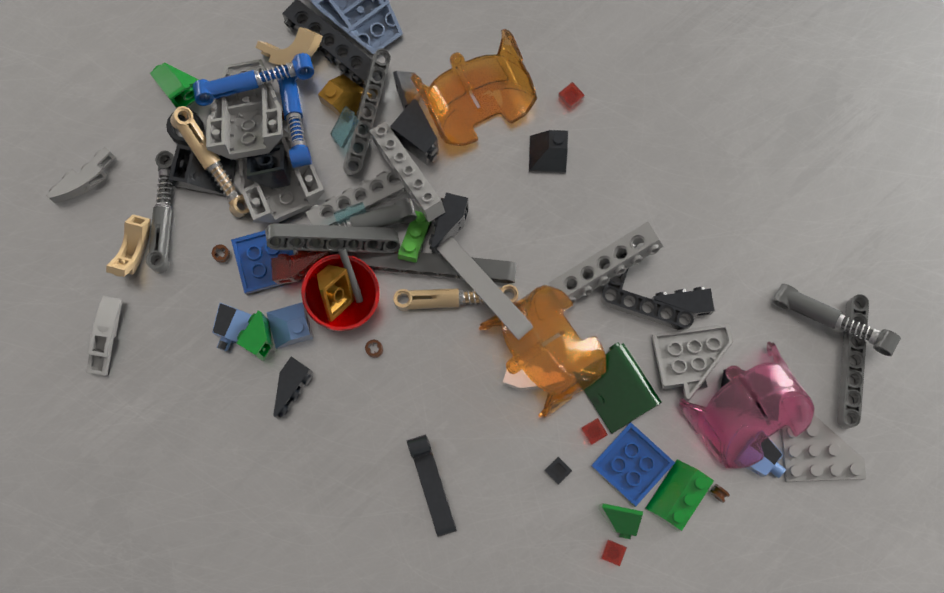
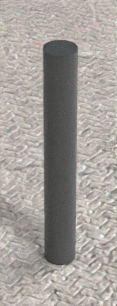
M341 248L338 252L344 268L347 269L356 303L363 302L364 300L346 248Z

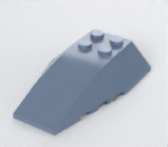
M310 0L320 12L373 55L378 49H384L403 35L389 0Z

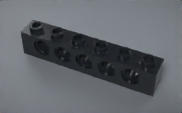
M294 0L282 13L285 25L291 30L294 28L297 32L299 27L313 32L320 31L319 34L323 37L316 51H322L329 62L332 63L334 61L344 74L348 73L356 84L364 86L371 58L300 0ZM302 20H306V23L300 24ZM329 42H333V43H334V44L331 45V46H326V44L329 43ZM342 53H347V56L339 57ZM356 64L361 65L359 68H353ZM372 73L373 79L378 75V73Z

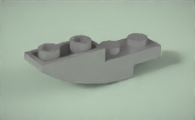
M104 147L96 152L94 158L89 163L82 166L79 173L74 169L65 173L62 180L57 185L52 186L46 196L54 203H59L87 192L108 176L103 170L116 157Z
M102 296L87 352L89 358L86 373L104 376L108 374L113 340L117 334L122 299Z

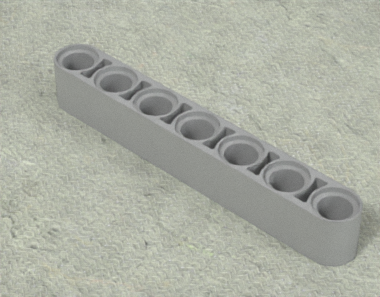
M452 236L436 248L518 340L534 327Z

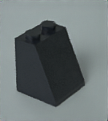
M414 98L392 123L390 128L405 149L428 165L439 156L438 139L418 101Z

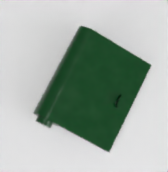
M619 342L609 347L610 351L574 374L611 434L662 403L625 344L620 345Z

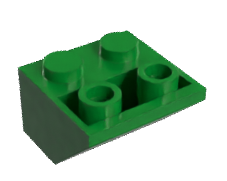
M258 310L256 314L253 313L249 318V324L246 329H243L238 334V341L236 343L245 351L264 361L274 344L268 318Z

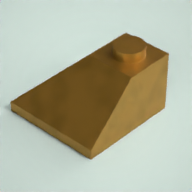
M342 74L329 80L318 93V97L323 105L350 123L357 115L363 88ZM367 91L368 97L371 98L372 94Z
M328 264L317 274V280L328 321L332 322L355 299L347 269Z

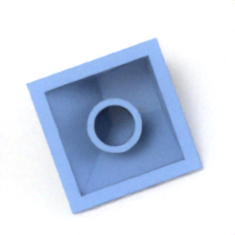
M303 302L266 312L276 349L313 339Z

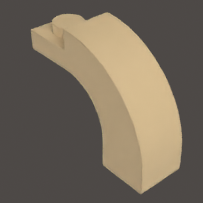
M299 27L295 40L285 49H280L262 41H258L255 48L261 50L262 55L270 57L268 62L286 65V63L292 62L294 56L299 53H306L311 57L319 47L323 36L309 29Z
M132 215L125 221L124 238L121 248L116 257L106 265L107 273L119 277L135 273L147 247L151 219Z

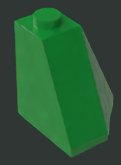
M165 62L156 66L150 72V75L176 109L181 106L188 107L195 102L193 83L199 79Z

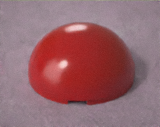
M335 254L320 259L313 264L304 277L301 289L304 308L317 324L326 329L348 331L360 327L370 319L378 306L380 296L378 280L372 269L365 262L354 256L348 257L364 301L356 303V300H354L332 322L328 321L319 290L317 274L328 264L344 268L340 255Z

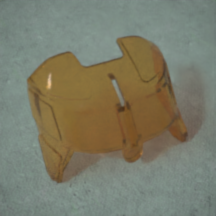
M501 30L502 39L497 54L483 55L465 61L463 55L459 52L452 54L450 57L452 68L439 75L429 87L422 83L418 75L411 73L410 79L426 107H428L437 131L446 144L466 146L478 141V136L473 129L475 125L497 114H502L512 124L523 118L537 100L533 81L523 63V57L515 38L509 30ZM470 90H472L473 95L475 96L478 104L480 105L479 108H477L472 97L470 96Z
M543 285L535 288L514 304L534 326L520 340L509 331L496 315L482 322L479 329L488 330L492 326H502L504 340L513 355L506 363L507 371L510 374H516L523 370L532 382L548 393L544 408L539 414V417L546 418L569 402L573 395L585 390L606 373V355L601 342L596 336L585 340L581 339L564 316V311L573 306L569 297L557 288ZM557 333L561 335L543 347V342Z

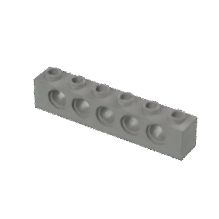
M384 122L370 130L374 144L428 222L444 214L445 210L441 199L389 125Z
M393 170L383 171L370 181H362L354 189L348 188L337 197L332 196L325 203L310 207L309 211L305 213L311 225L342 224L343 221L346 223V220L350 219L349 217L369 212L408 191L401 181L398 184L390 183L394 178L399 179ZM376 187L383 188L379 193L374 192ZM360 195L366 196L363 201H358L357 197ZM343 203L349 204L347 209H340ZM325 212H332L329 218L323 217Z
M646 222L549 282V285L563 307L571 306L577 299L591 294L598 286L607 284L611 278L625 273L626 269L633 265L640 264L644 258L656 254L664 246L649 222ZM644 243L641 248L636 249L638 244ZM627 253L625 258L620 259L622 254ZM606 264H610L607 269H603ZM593 274V277L587 280L588 275ZM577 284L574 289L570 290L572 285Z

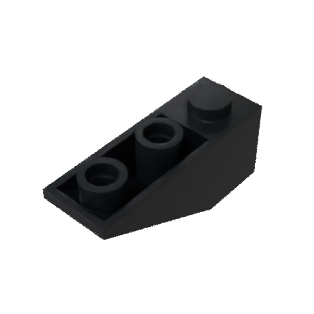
M703 286L693 288V291L686 292V289L676 290L673 294L659 292L652 298L653 300L687 310L694 317L711 315L715 311L711 288L705 289Z
M292 356L279 373L273 416L277 419L285 417L290 409L288 407L290 403L298 399L301 394L300 389L312 379L311 374L313 372Z

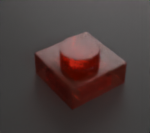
M573 82L558 94L570 109L585 96Z
M598 418L581 428L590 445L608 436Z
M607 540L600 559L620 566L627 547Z

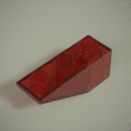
M298 251L296 255L279 254L276 258H271L273 281L279 285L298 282L305 277L313 264L332 254L329 251H314L310 253Z

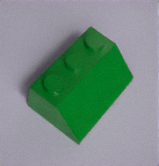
M677 459L645 509L675 530L682 531L714 480L698 469Z

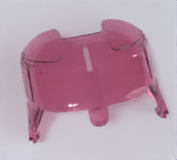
M767 342L768 356H773L774 362L754 366L745 372L738 366L732 365L728 367L725 373L730 382L712 397L707 407L686 402L683 398L680 399L679 407L694 430L698 434L700 433L708 449L725 468H746L758 463L764 458L761 447L762 441L785 426H789L793 435L797 437L812 422L815 410L813 402L789 370L774 342ZM756 401L761 405L768 420L764 419L758 406L755 404Z

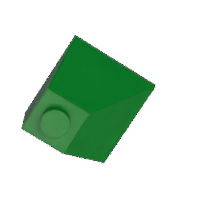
M604 503L599 505L598 509L615 533H619L620 538L631 540V536H637L643 511Z

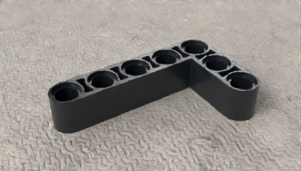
M627 253L622 254L620 258H625ZM626 269L625 273L618 275L621 280L620 282L615 283L610 279L604 285L601 302L606 307L676 330L689 329L694 322L693 314L687 310L623 290L628 269ZM612 293L615 299L612 301L607 300L605 294ZM624 299L632 300L633 306H626ZM649 305L651 312H644L642 306ZM661 311H667L670 318L664 319L661 316ZM679 317L687 318L688 325L681 324Z
M427 435L406 440L418 472L437 537L456 532L457 529Z

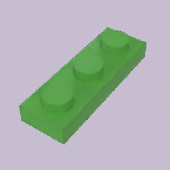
M415 211L417 218L410 222L398 252V259L414 263L418 260L432 221L428 222L423 213Z

